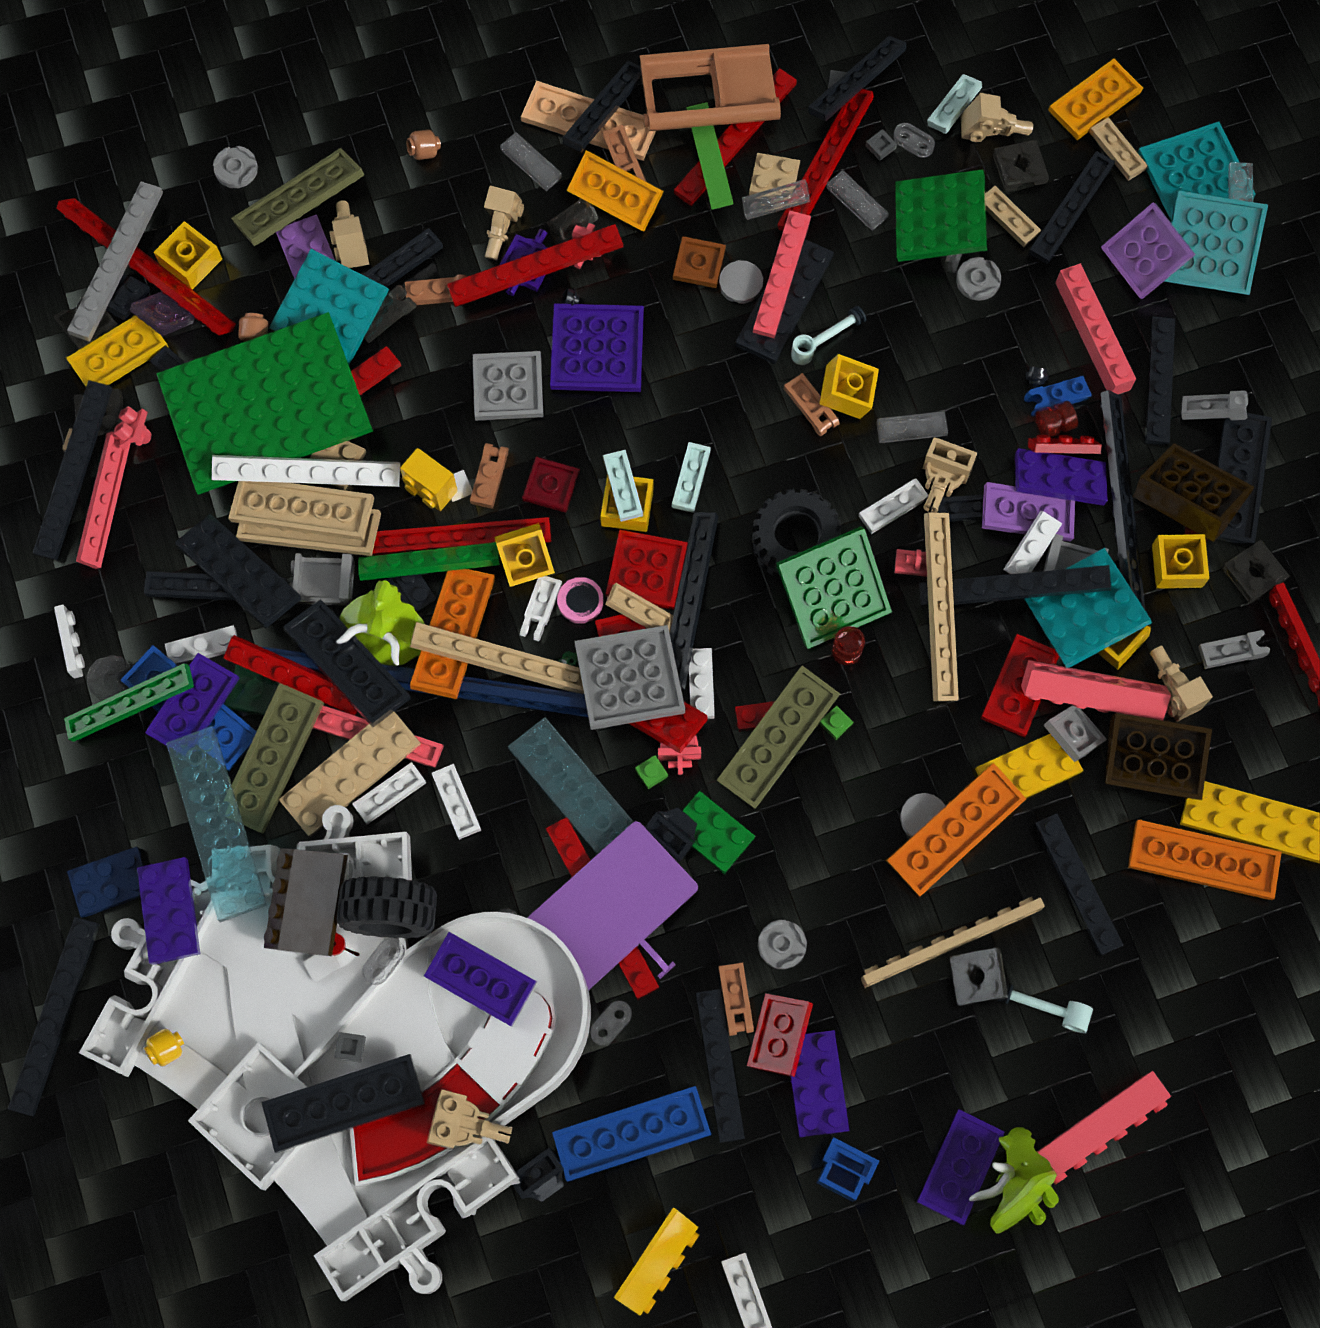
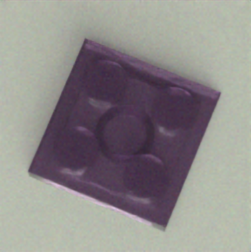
M162 292L136 301L130 307V311L161 336L193 324L195 319L194 315L185 308L180 307L176 301Z

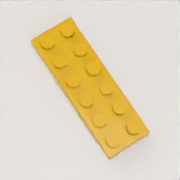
M1206 781L1204 783L1202 800L1185 799L1180 825L1258 847L1280 851L1283 854L1320 864V813Z

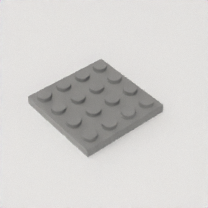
M668 625L575 641L591 730L685 714V705Z

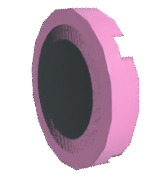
M574 578L561 586L557 595L558 608L560 613L571 622L587 623L594 620L602 610L603 593L593 580Z

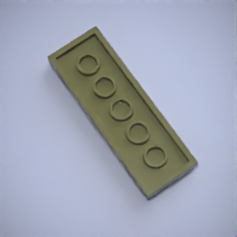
M340 148L231 219L236 227L255 246L314 207L319 206L351 183L356 182L364 176V173Z
M801 666L716 781L756 809L840 693L804 666Z
M279 683L218 813L219 815L264 834L324 705L323 701Z

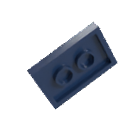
M138 847L67 871L82 918L141 897L137 868L145 865Z

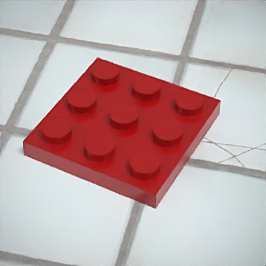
M619 530L606 597L609 596L612 586L618 583L658 607L674 610L688 542Z

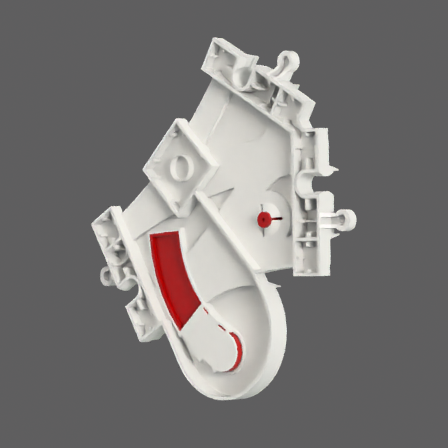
M342 805L331 806L324 812L322 823L327 830L324 840L305 841L297 844V849L336 854L348 853L354 859L352 878L377 876L412 880L411 845L408 833L399 832L349 837L354 820L352 814ZM273 845L212 850L213 876L201 884L191 880L201 954L151 965L148 959L145 930H143L142 926L129 918L116 922L111 931L114 943L123 949H136L124 970L125 978L139 985H150L152 999L143 1009L135 1010L129 1002L117 996L110 997L79 1053L126 1077H129L134 1065L142 1069L198 1109L188 1121L254 1184L266 1191L275 1181L299 1208L327 1245V1247L315 1254L314 1257L341 1301H347L388 1271L400 1268L399 1265L401 1264L409 1272L411 1287L421 1294H431L440 1287L442 1273L436 1264L429 1262L422 1249L442 1236L446 1230L439 1218L434 1217L428 1209L430 1194L438 1188H447L453 1196L454 1206L460 1216L466 1218L470 1215H475L479 1207L510 1185L520 1183V1178L494 1139L473 1135V1137L483 1139L481 1145L471 1142L464 1146H454L453 1149L427 1144L439 1093L441 1090L465 1095L467 1096L466 1100L473 1103L479 1111L489 1113L488 1119L478 1117V1119L505 1126L554 1091L576 1066L589 1034L591 1004L587 983L581 968L565 944L554 933L539 923L511 913L482 912L463 916L448 922L410 948L407 938L365 936L345 931L337 925L332 955L335 956L341 967L314 983L303 964L304 961L314 955L264 948V934L267 930L268 909L272 900V885L276 876V861L280 848ZM448 932L457 935L537 981L512 1027L424 977ZM167 1028L172 1033L177 1031L184 1042V1045L180 1046L182 1055L164 1067L158 1064L153 1065L144 1051V1048L147 1046L146 1041L152 1035ZM339 1032L364 1035L366 1037L362 1062L334 1058ZM407 1054L412 1055L425 1105L279 1153H274L261 1102Z

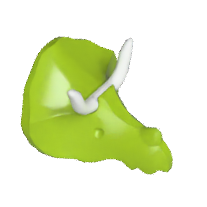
M379 580L374 591L371 590L368 594L356 598L344 608L339 619L348 630L336 643L347 642L355 635L381 664L387 666L405 665L412 659L420 656L421 650L411 648L410 643L416 622L425 623L412 605L400 600L401 593L398 592L396 586L391 585L386 580Z
M1016 1127L1007 1136L999 1137L1000 1144L1006 1150L1007 1162L992 1163L993 1168L1001 1172L996 1179L998 1183L989 1189L973 1194L969 1198L970 1201L985 1200L998 1196L1003 1192V1199L997 1211L991 1217L990 1222L995 1233L1004 1232L1027 1215L1035 1225H1041L1045 1221L1046 1215L1038 1204L1043 1200L1047 1207L1053 1208L1059 1201L1058 1195L1051 1187L1057 1173L1051 1167L1050 1162L1035 1151V1140L1031 1138L1032 1133L1023 1127Z

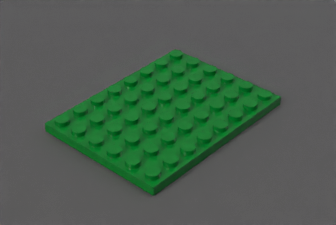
M329 312L156 373L198 495L235 482L212 480V455L302 458L373 432Z

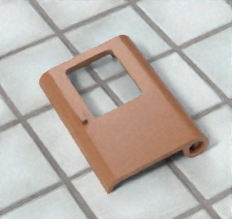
M769 44L640 55L647 114H643L644 127H649V131L780 119V101L775 94ZM706 74L711 76L715 108L664 113L656 112L652 80Z

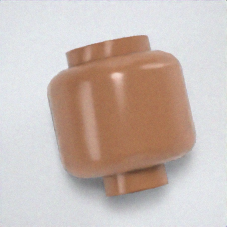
M431 130L414 131L406 141L409 155L413 156L416 160L434 158L441 146L439 137L435 136Z
M246 313L245 317L240 318L238 333L240 340L246 342L268 334V321L263 318L262 314Z

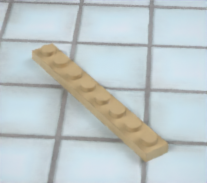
M949 513L924 514L933 701H958Z
M418 622L414 626L410 643L411 648L566 691L584 694L580 669L578 667Z
M1032 897L1019 902L1020 907L1013 910L1011 907L1004 908L998 911V916L991 920L988 916L975 922V927L967 929L966 926L953 931L954 936L945 939V936L938 937L932 940V945L925 949L921 945L910 950L909 956L901 959L900 955L887 960L888 965L879 968L878 965L870 967L864 971L866 975L862 976L861 981L865 988L1039 912L1045 907L1041 898L1033 900Z

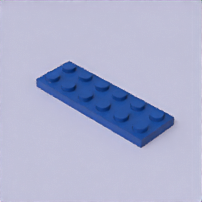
M153 645L121 679V682L128 688H131L178 665ZM166 700L151 707L159 712ZM223 704L197 743V746L229 772L247 753L257 731Z
M694 1086L554 1131L552 1134L561 1164L564 1167L566 1181L569 1182L710 1136L711 1132L697 1088Z

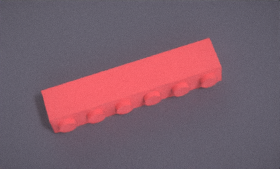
M1081 263L1060 270L1055 282L1106 391L1110 390L1116 394L1130 391L1136 381V377Z
M1028 660L1021 684L1024 695L1032 700H1040L1041 698L1055 704H1072L1081 709L1090 707L1103 713L1112 711L1162 721L1171 698V694L1165 685Z
M1153 1071L1144 1075L1037 1151L1038 1154L1050 1162L1051 1167L1057 1173L1054 1184L1066 1178L1065 1172L1071 1167L1077 1170L1088 1161L1085 1157L1091 1153H1094L1096 1156L1108 1147L1105 1143L1113 1138L1116 1142L1128 1133L1125 1130L1132 1124L1137 1127L1148 1119L1146 1117L1147 1113L1152 1110L1157 1113L1168 1105L1166 1100L1171 1095Z

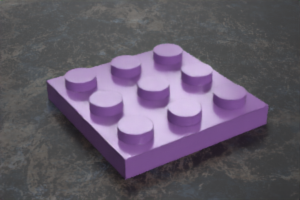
M1154 202L1101 246L1102 250L1141 299L1196 255Z

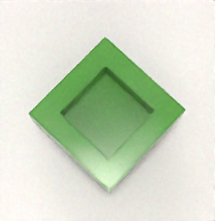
M836 706L819 724L837 740L853 725V721Z
M656 755L635 767L636 772L647 789L668 777L667 772Z

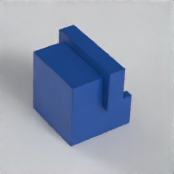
M833 1137L822 1159L825 1165L816 1183L853 1202L857 1199L863 1184H869L879 1160Z

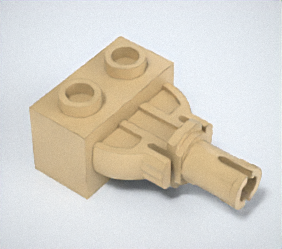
M980 93L961 114V136L963 139H968L972 142H982L986 136L998 134L1010 136L1013 132L1029 136L1033 130L1032 122L1017 120L1015 114H1010L1007 110L1001 108L1000 96Z
M489 186L484 208L493 218L491 230H487V235L490 239L485 257L497 261L502 242L508 240V236L505 234L509 228L510 221L517 222L518 217L522 216L524 204H522V200L516 192Z
M339 201L336 203L337 217L332 221L334 231H330L332 245L337 244V247L334 248L336 261H341L342 265L348 268L369 265L359 216L354 217L353 214H350L347 201Z
M935 437L933 438L923 465L927 478L925 488L929 490L933 482L926 503L923 506L926 511L929 512L931 504L934 503L931 513L938 512L946 488H949L946 496L950 497L954 489L958 488L962 483L966 485L977 452Z
M1159 646L1150 652L1160 670L1158 678H1162L1171 694L1166 711L1170 717H1174L1176 722L1200 711L1213 696L1201 677L1189 681L1185 674L1179 670V664L1171 662L1163 646Z
M445 1090L440 1091L427 1144L453 1149L454 1146H464L471 1142L481 1145L483 1139L473 1137V1135L509 1143L510 1136L499 1134L498 1132L511 1134L512 1127L478 1119V1117L488 1119L489 1113L479 1111L473 1103L466 1100L467 1096Z

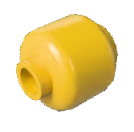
M164 1028L147 1039V1046L144 1048V1051L153 1065L158 1064L164 1067L182 1055L180 1046L184 1045V1042L177 1031L172 1033L169 1029Z

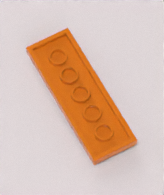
M470 569L447 571L429 626L476 639L495 581V575ZM421 650L410 688L457 699L468 663Z
M992 763L886 861L920 897L1022 804L1026 798L1004 773Z
M1137 820L1128 868L1273 900L1275 899L1282 852Z

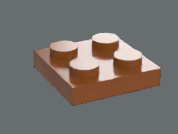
M682 237L673 280L717 288L726 245Z

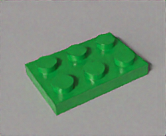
M701 791L695 795L683 810L684 813L697 823L694 835L695 844L692 848L724 874L755 838L754 834Z

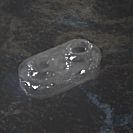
M901 123L895 128L893 138L899 146L918 157H928L932 154L935 142L930 135L909 123Z
M393 937L384 939L364 964L362 970L364 978L373 985L384 983L405 955L404 945ZM396 948V954L389 956V950ZM380 968V975L373 976L374 970Z
M615 1001L596 1020L591 1027L590 1034L592 1040L597 1045H609L629 1023L632 1015L629 1005L623 1001ZM618 1010H621L624 1013V1016L621 1019H617L614 1016L615 1012ZM601 1029H605L608 1032V1035L604 1038L598 1035Z

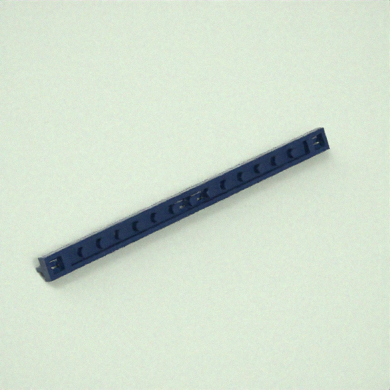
M262 647L323 674L303 652ZM382 664L405 690L422 692L410 688L415 669ZM464 676L457 697L588 717L584 694H576V692L550 690L529 685L509 684Z

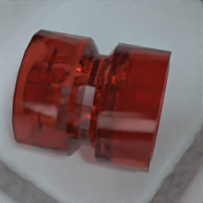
M1068 400L1054 405L1053 409L1047 407L1036 411V422L1042 435L1053 437L1058 435L1060 430L1067 432L1078 426L1075 409Z
M852 626L843 627L837 632L832 646V654L837 662L850 665L860 659L865 645L863 633Z

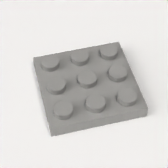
M541 351L473 354L475 420L543 417Z

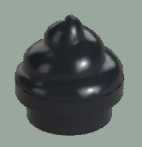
M1029 366V372H1026L1025 377L1029 381V385L1034 389L1043 385L1048 380L1049 375H1046L1047 369Z

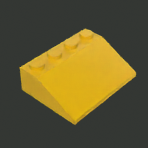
M673 1207L614 1298L640 1316L643 1311L648 1314L656 1302L652 1297L658 1289L663 1292L671 1279L667 1274L672 1267L677 1270L685 1258L681 1254L686 1245L691 1248L699 1236L696 1233L698 1226Z

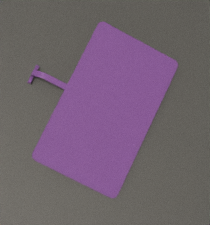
M633 822L536 909L528 919L550 930L565 944L581 968L588 991L639 944L662 968L663 971L658 975L661 979L675 966V963L672 962L667 966L644 939L698 891V885L640 822Z

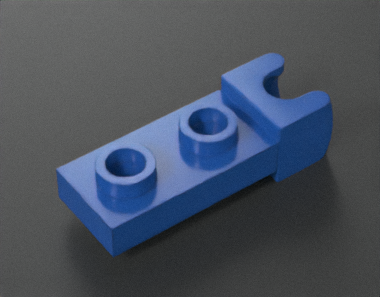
M1080 376L1046 387L1041 386L1031 389L1026 393L1024 400L1025 402L1033 401L1037 403L1034 411L1031 412V416L1036 417L1054 409L1088 400L1092 394L1084 376Z

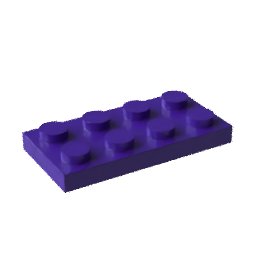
M1020 448L1015 452L1016 492L1097 505L1106 504V462L1052 453H1035L1032 450Z
M200 653L196 654L189 665L194 687L167 699L145 732L146 735L187 759L240 679L236 674Z
M183 857L138 867L137 872L149 964L155 965L200 955L188 859Z
M448 932L424 974V977L511 1027L514 1025L537 983L536 980L451 932Z
M835 1030L805 1034L795 1077L790 1076L799 1138L849 1132Z
M958 1109L916 1203L963 1226L974 1204V1201H970L969 1198L979 1192L1000 1144L999 1137L1003 1136L1005 1132Z

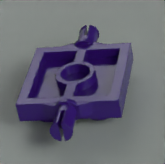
M539 229L534 239L524 238L516 234L500 265L547 249L542 242L548 233L545 230ZM546 275L507 288L505 292L508 295L514 296L518 286H525L537 292Z

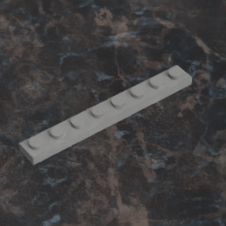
M140 182L67 329L69 335L91 341L163 194L162 188Z

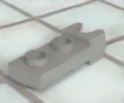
M1230 391V394L1183 396L1182 420L1210 418L1247 419V392Z
M1260 630L1247 633V635L1200 644L1198 648L1204 668L1207 669L1267 656L1270 648L1259 647L1256 644L1264 636L1265 632Z

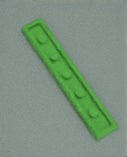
M706 102L686 108L687 110L708 109L709 106ZM714 126L691 127L711 209L733 205Z

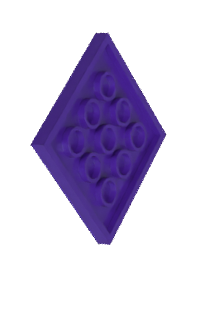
M554 304L550 389L641 392L644 306L574 304L571 306V304Z

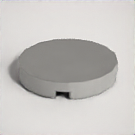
M242 146L223 149L217 154L213 163L217 180L229 188L247 186L257 175L258 165L254 154Z
M981 257L970 258L963 262L956 278V283L961 293L969 299L978 301L989 299L995 295L1001 282V273L996 264L990 260H983L984 258Z
M738 260L729 263L723 268L720 274L719 288L727 300L738 302V304L749 303L760 295L763 288V276L755 264Z
M927 793L912 796L902 807L900 815L902 828L907 835L912 837L944 808L945 804L935 795Z
M786 920L771 922L763 928L759 936L758 950L760 956L766 964L773 968L788 969L794 967L802 960L806 952L807 941L805 934L793 922L791 923Z

